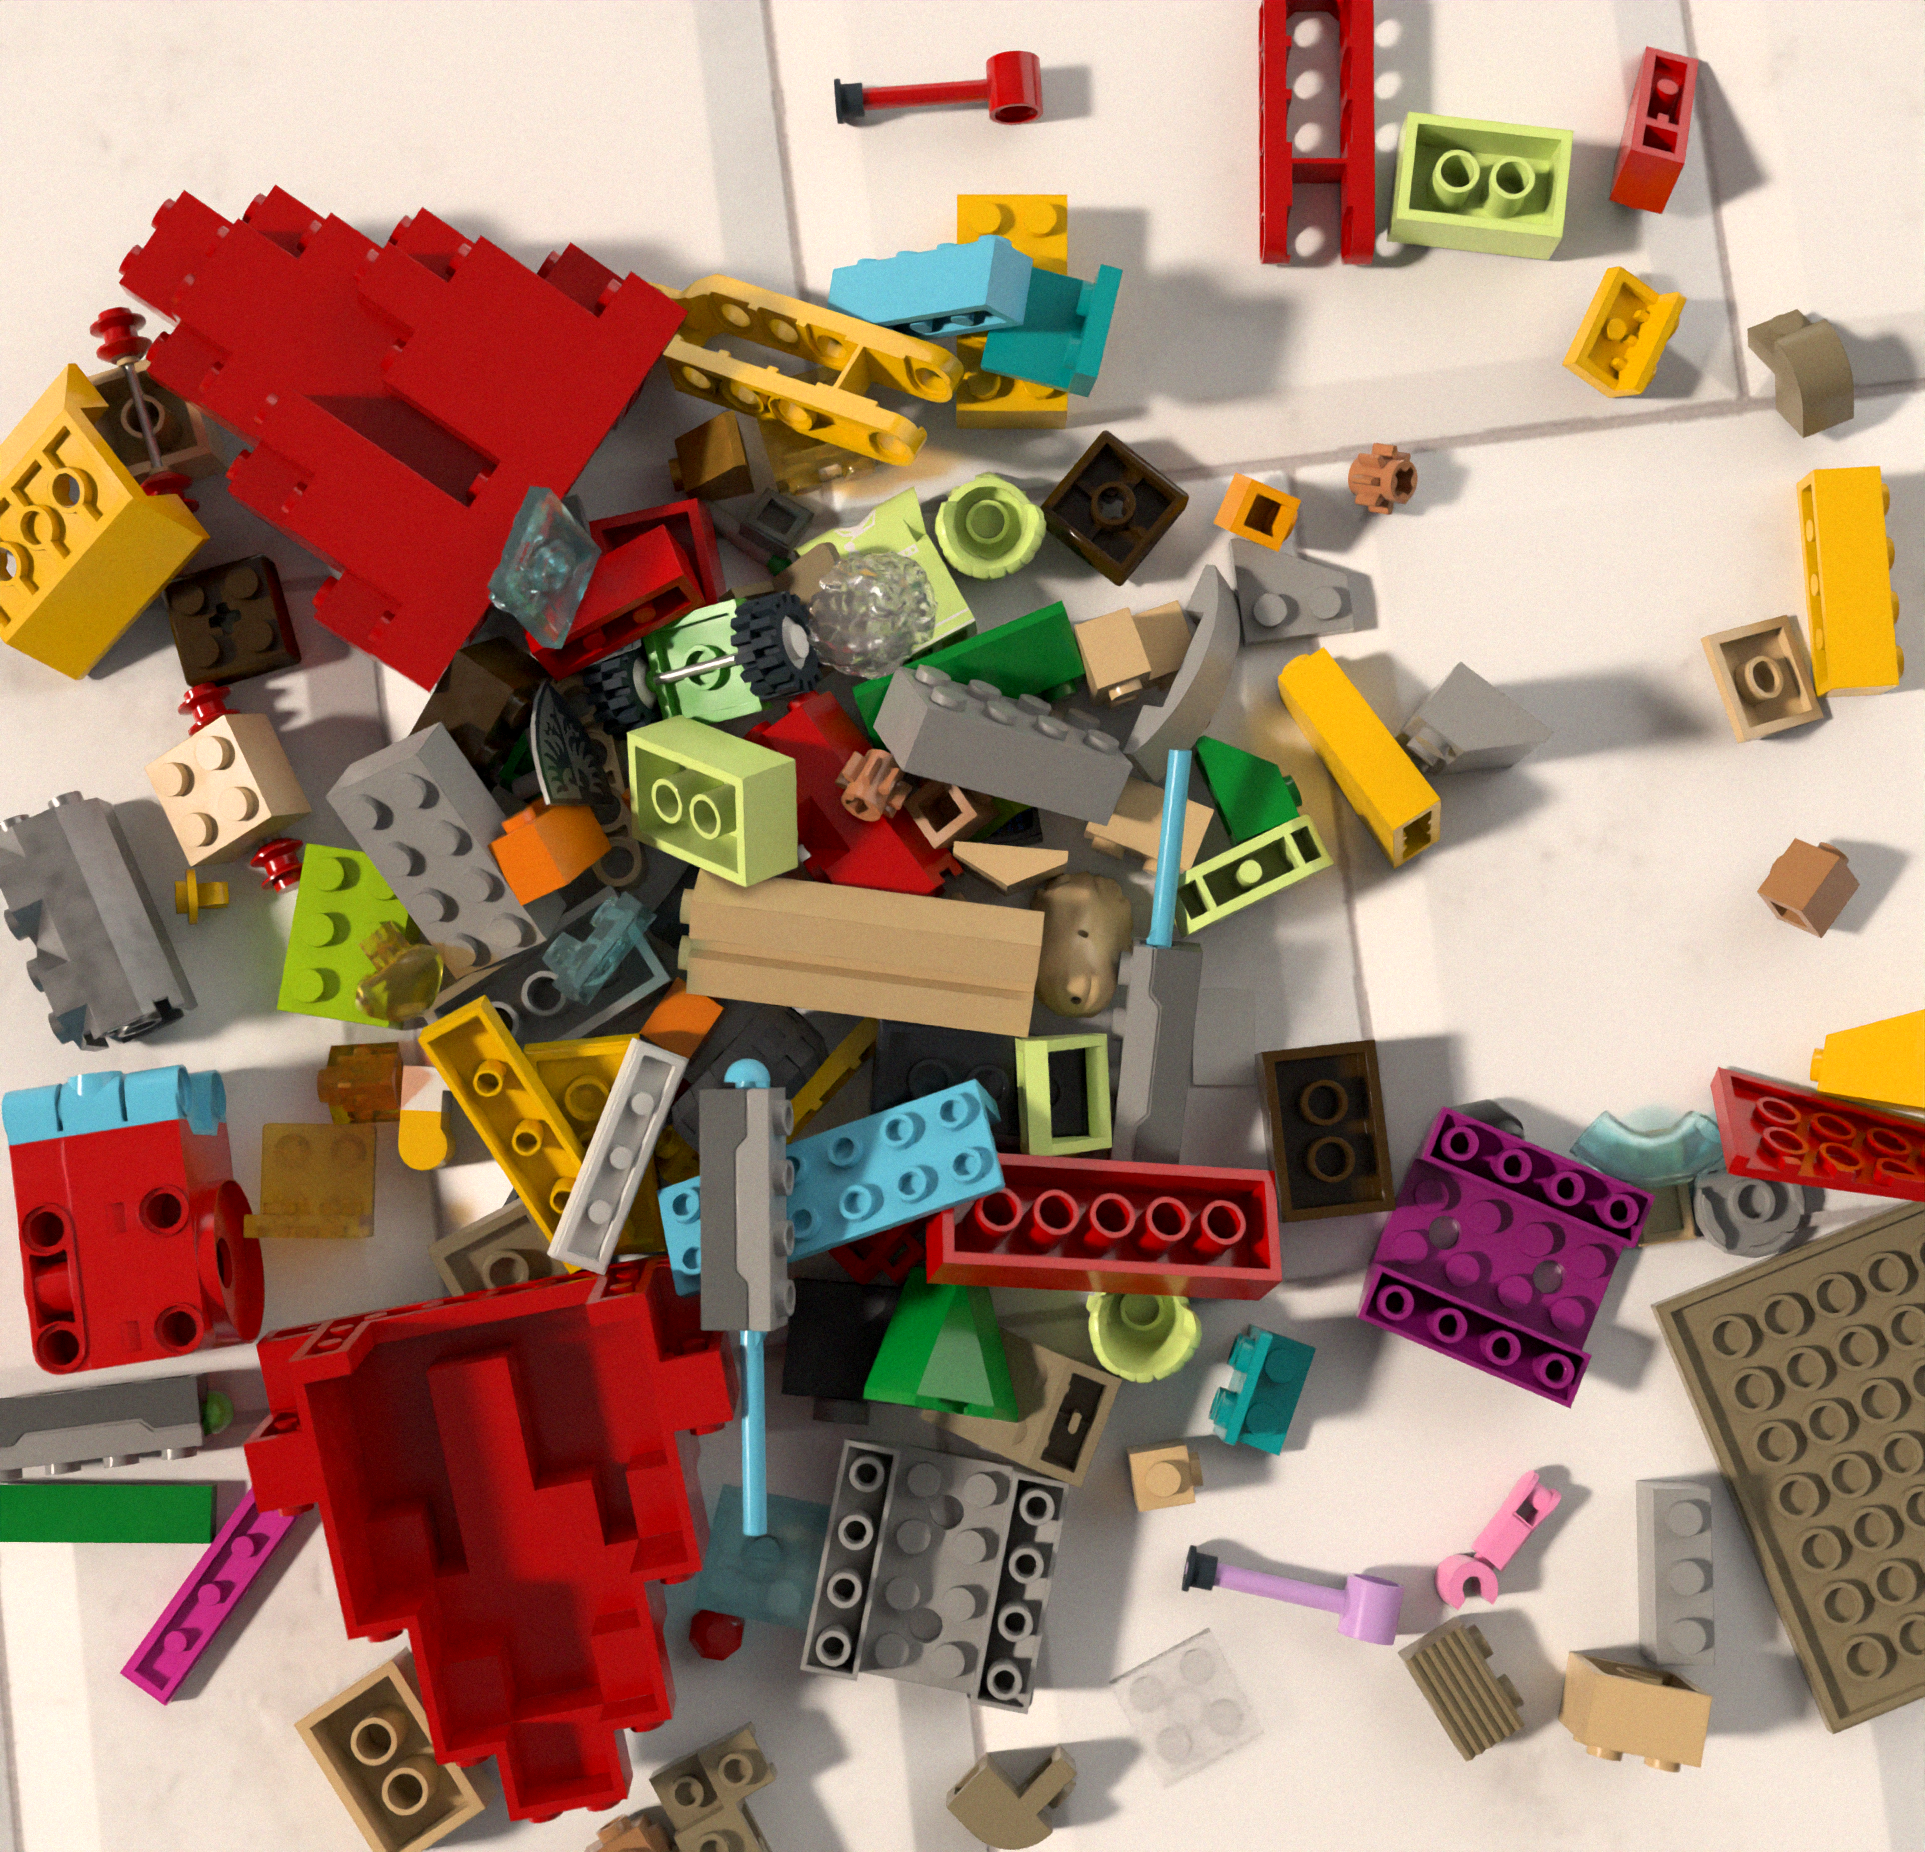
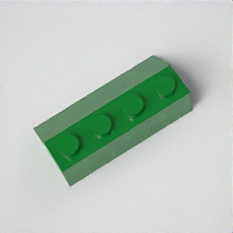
M1062 600L902 666L916 671L919 665L931 666L948 674L951 677V681L968 685L970 680H979L998 688L1003 696L1018 700L1021 694H1027L1041 700L1046 699L1049 705L1058 704L1078 694L1079 691L1076 686L1084 683L1086 674ZM896 669L851 687L856 708L873 748L888 753L890 751L873 725Z

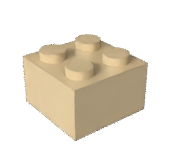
M1569 1652L1558 1720L1574 1735L1573 1740L1587 1745L1586 1752L1590 1755L1612 1761H1622L1623 1753L1645 1757L1644 1764L1647 1766L1678 1773L1680 1772L1681 1764L1701 1768L1712 1696L1680 1673Z

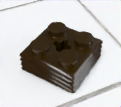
M1105 430L1101 432L1040 506V509L1044 513L1046 530L1116 586H1122L1186 509L1189 495L1112 433ZM1116 499L1122 501V518L1113 516L1108 519L1102 515L1103 506L1100 503L1101 501L1107 504L1114 503Z
M263 553L174 578L161 592L185 681L191 688L208 682H214L216 687H222L297 665L302 660L276 565ZM233 612L238 617H241V620L233 623L234 632L229 634L221 628V623L225 622L226 616Z

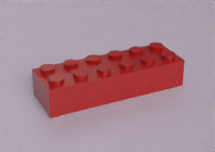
M997 1153L1005 1182L1003 1190L926 1216L927 1283L1259 1301L1282 1282L1275 1171Z

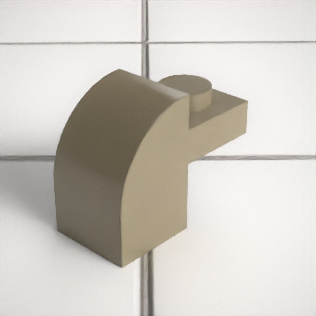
M1795 309L1747 329L1748 347L1775 374L1776 410L1802 438L1854 418V383L1850 363L1841 340L1826 319L1812 324L1798 309Z
M1058 1744L1018 1785L986 1753L947 1793L946 1808L976 1838L990 1846L1005 1850H1018L1034 1846L1053 1833L1051 1817L1043 1808L1048 1804L1052 1809H1055L1071 1794L1076 1786V1783L1072 1780L1077 1774L1075 1760Z

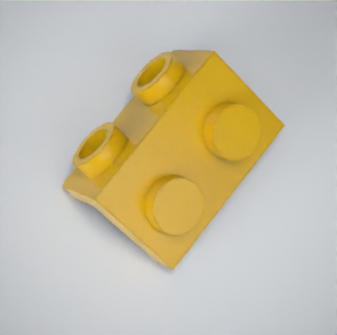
M1622 266L1607 268L1562 365L1608 398L1640 395L1656 375L1657 362L1667 341L1674 335L1679 326V316L1687 298L1679 292L1658 294Z

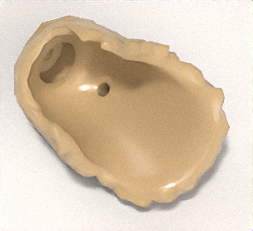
M1088 871L1077 874H1064L1050 879L1045 885L1044 890L1040 888L1034 892L1030 910L1045 912L1035 993L1039 1001L1058 1016L1093 1018L1110 1004L1115 993L1120 951L1131 952L1129 947L1132 943L1130 933L1133 929V918L1131 917L1132 902L1128 897L1123 896L1122 888L1115 879L1105 878L1100 874L1093 876ZM1073 997H1079L1080 999H1079V1000H1074V999H1072V998H1073Z

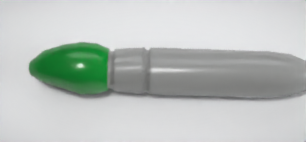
M701 500L710 507L714 530L754 560L766 566L768 572L773 577L793 563L789 557L784 561L738 534L741 524L739 520L712 501Z

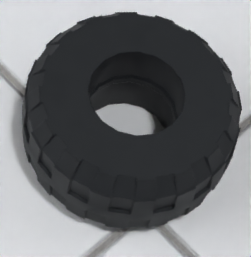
M767 1004L670 1108L669 1114L673 1124L672 1128L700 1154L699 1089L736 1088V1082H724L728 1068L734 1062L741 1059L749 1058L761 1062L769 1072L770 1087H785V1100L791 1101L828 1058L825 1038L806 1018L792 1007Z

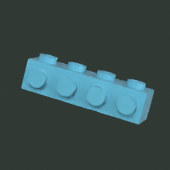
M983 235L976 242L961 245L941 243L937 245L935 250L919 253L900 251L896 254V257L888 259H859L856 265L833 269L827 309L924 341L1023 325L1033 259L1013 248L1010 240L997 235Z

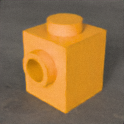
M1235 472L1213 523L1279 552L1283 541L1287 540L1294 529L1298 516L1297 509L1301 500Z

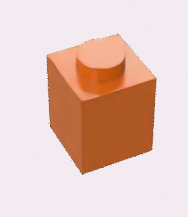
M677 977L639 1033L662 1049L688 1058L687 1065L692 1066L729 1011L718 1004L721 999L719 997L686 993L687 982Z

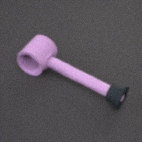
M1190 1545L1182 1580V1591L1186 1592L1189 1591L1190 1587L1212 1591L1213 1586L1338 1613L1339 1624L1337 1631L1354 1639L1380 1645H1394L1405 1586L1390 1580L1365 1574L1349 1573L1344 1591L1221 1564L1218 1563V1557L1198 1553L1197 1546Z

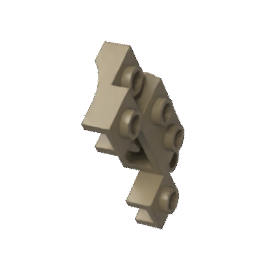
M751 1721L723 1737L653 1771L649 1781L676 1831L673 1837L676 1844L672 1845V1852H772L745 1797L775 1781L778 1771L773 1762L768 1764L754 1737L756 1729Z

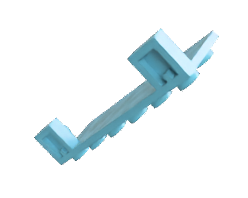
M976 1079L786 1145V1160H791L794 1168L793 1191L790 1196H786V1220L793 1222L795 1231L794 1249L791 1256H787V1264L1003 1190L1005 1182L990 1128L991 1125L1001 1122L996 1101ZM700 1176L657 1190L675 1290L682 1298L701 1294Z

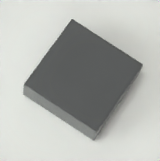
M767 487L741 522L738 534L786 561L811 526L815 513Z

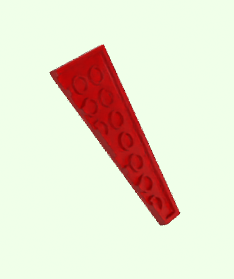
M1721 1067L1717 1068L1710 1086L1727 1173L1740 1177L1925 1202V1123Z

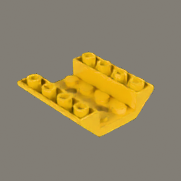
M68 363L0 445V637L5 644L74 680H81L86 677L211 537L178 494L147 496L93 426L110 406L76 363ZM71 476L76 479L80 488V497L77 504L73 503L69 497V479ZM8 550L16 560L17 567L14 577L6 569Z

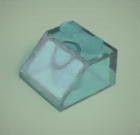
M723 1484L710 1531L694 1607L807 1631L831 1506L766 1492L767 1534L758 1536L744 1535L743 1487Z

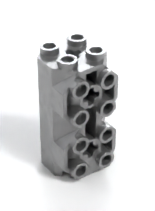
M73 791L53 798L48 802V810L33 817H29L28 814H22L0 822V889L9 907L4 910V918L9 930L17 940L21 941L29 937L36 946L37 957L26 962L27 972L36 989L40 992H45L53 1010V1012L48 1014L49 1024L54 1035L62 1044L74 1041L80 1050L101 1051L109 1048L106 1037L117 1034L118 1037H121L123 1044L137 1040L179 1021L184 1017L182 1009L192 1011L198 1006L111 803L97 797L84 800L81 791Z

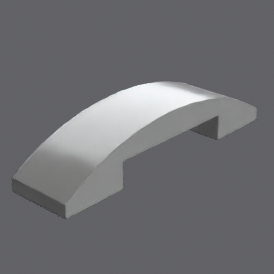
M1205 565L1185 610L1198 628L1163 707L1143 705L1123 751V754L1146 782L1157 783L1167 774L1169 749L1190 750L1217 710L1233 672L1240 639V610L1236 594L1215 565Z

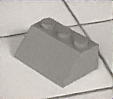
M1460 661L1429 692L1394 739L1422 775L1428 771L1433 776L1512 767L1544 744L1554 732Z

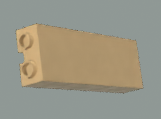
M700 868L694 890L684 889L682 896L680 923L690 924L689 936L682 935L678 969L687 970L686 993L1028 1038L1042 946L1045 912L771 877L749 887H744Z

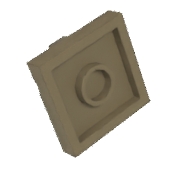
M521 1198L427 1247L431 1260L453 1297L463 1295L466 1292L569 1272L562 1261L554 1259L547 1254L550 1242Z

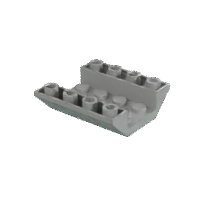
M845 1438L800 1670L857 1681L858 1672L968 1693L971 1694V1704L1028 1715L1070 1484L1046 1474L1009 1463L906 1443ZM944 1495L957 1498L964 1509L961 1520L952 1526L939 1525L932 1518L930 1512L932 1503ZM931 1609L940 1616L942 1628L935 1637L921 1639L911 1631L909 1620L916 1611Z

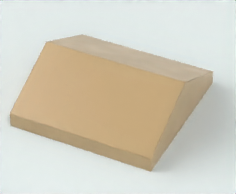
M1787 615L1707 635L1700 639L1738 744L1759 740L1824 718Z
M954 841L953 857L964 872L1005 897L1047 882L1058 875H1064L1069 851L961 841Z

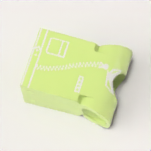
M914 486L875 506L859 524L831 529L792 551L798 560L821 543L831 542L837 548L876 633L875 642L861 652L874 678L896 669L897 665L904 666L977 635L976 620L929 535L926 534Z

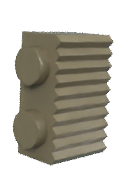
M1453 1617L1397 1652L1453 1745L1466 1762L1473 1760L1476 1755H1480L1486 1749L1492 1748L1495 1743L1501 1742L1505 1737L1511 1736L1525 1725L1516 1709L1524 1705V1702L1506 1674L1498 1678L1493 1674L1485 1659L1493 1655V1651L1475 1624L1466 1629L1456 1617Z

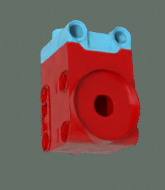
M180 1064L135 1071L128 1074H122V1071L96 1072L69 1077L68 1082L64 1084L59 1083L8 1091L4 1094L2 1100V1119L8 1137L24 1277L23 1291L28 1310L33 1355L36 1363L42 1370L52 1375H65L251 1344L258 1338L263 1323L265 1307L262 1251L251 1206L242 1187L234 1180L225 1115L226 1094L221 1075L216 1069L189 1073L186 1067Z

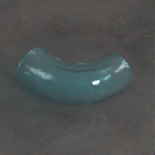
M1605 1110L1582 1133L1569 1150L1574 1157L1591 1169L1629 1185L1650 1190L1688 1183L1720 1162L1724 1157L1718 1124L1708 1116L1697 1111L1686 1112L1667 1130L1649 1133L1634 1130L1618 1120L1608 1110Z

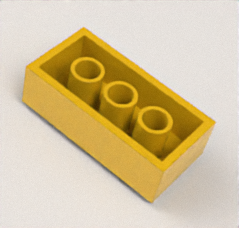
M957 194V244L976 242L983 235L1001 236L1010 240L1013 248L1032 258V267L1068 276V194ZM989 330L957 335L956 357L962 363L965 370L964 378L956 390L957 429H1065L1068 412V392L982 370L980 365Z

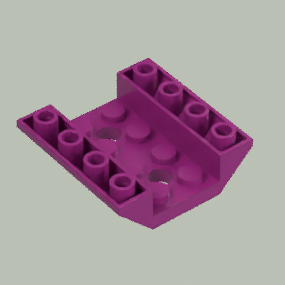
M1442 1106L1410 1160L1395 1197L1396 1210L1389 1212L1369 1260L1356 1317L1571 1408L1592 1356L1582 1351L1622 1249L1623 1247L1635 1249L1656 1196ZM1448 1216L1457 1225L1458 1237L1452 1246L1440 1249L1431 1242L1429 1228L1436 1218ZM1551 1260L1560 1268L1562 1279L1557 1289L1552 1292L1543 1293L1536 1287L1533 1274L1535 1268L1541 1262Z

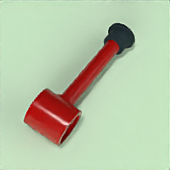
M1027 51L998 53L986 61L987 79L863 88L862 83L841 84L840 79H834L838 124H844V118L864 117L865 111L988 102L989 118L993 122L1003 125L1030 123L1043 115L1040 58L1036 54Z

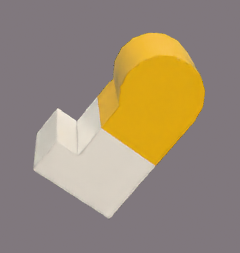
M403 1065L398 1140L399 1154L404 1163L420 1171L443 1168L453 1159L456 1151V1140L449 1129L452 1092L435 1067Z

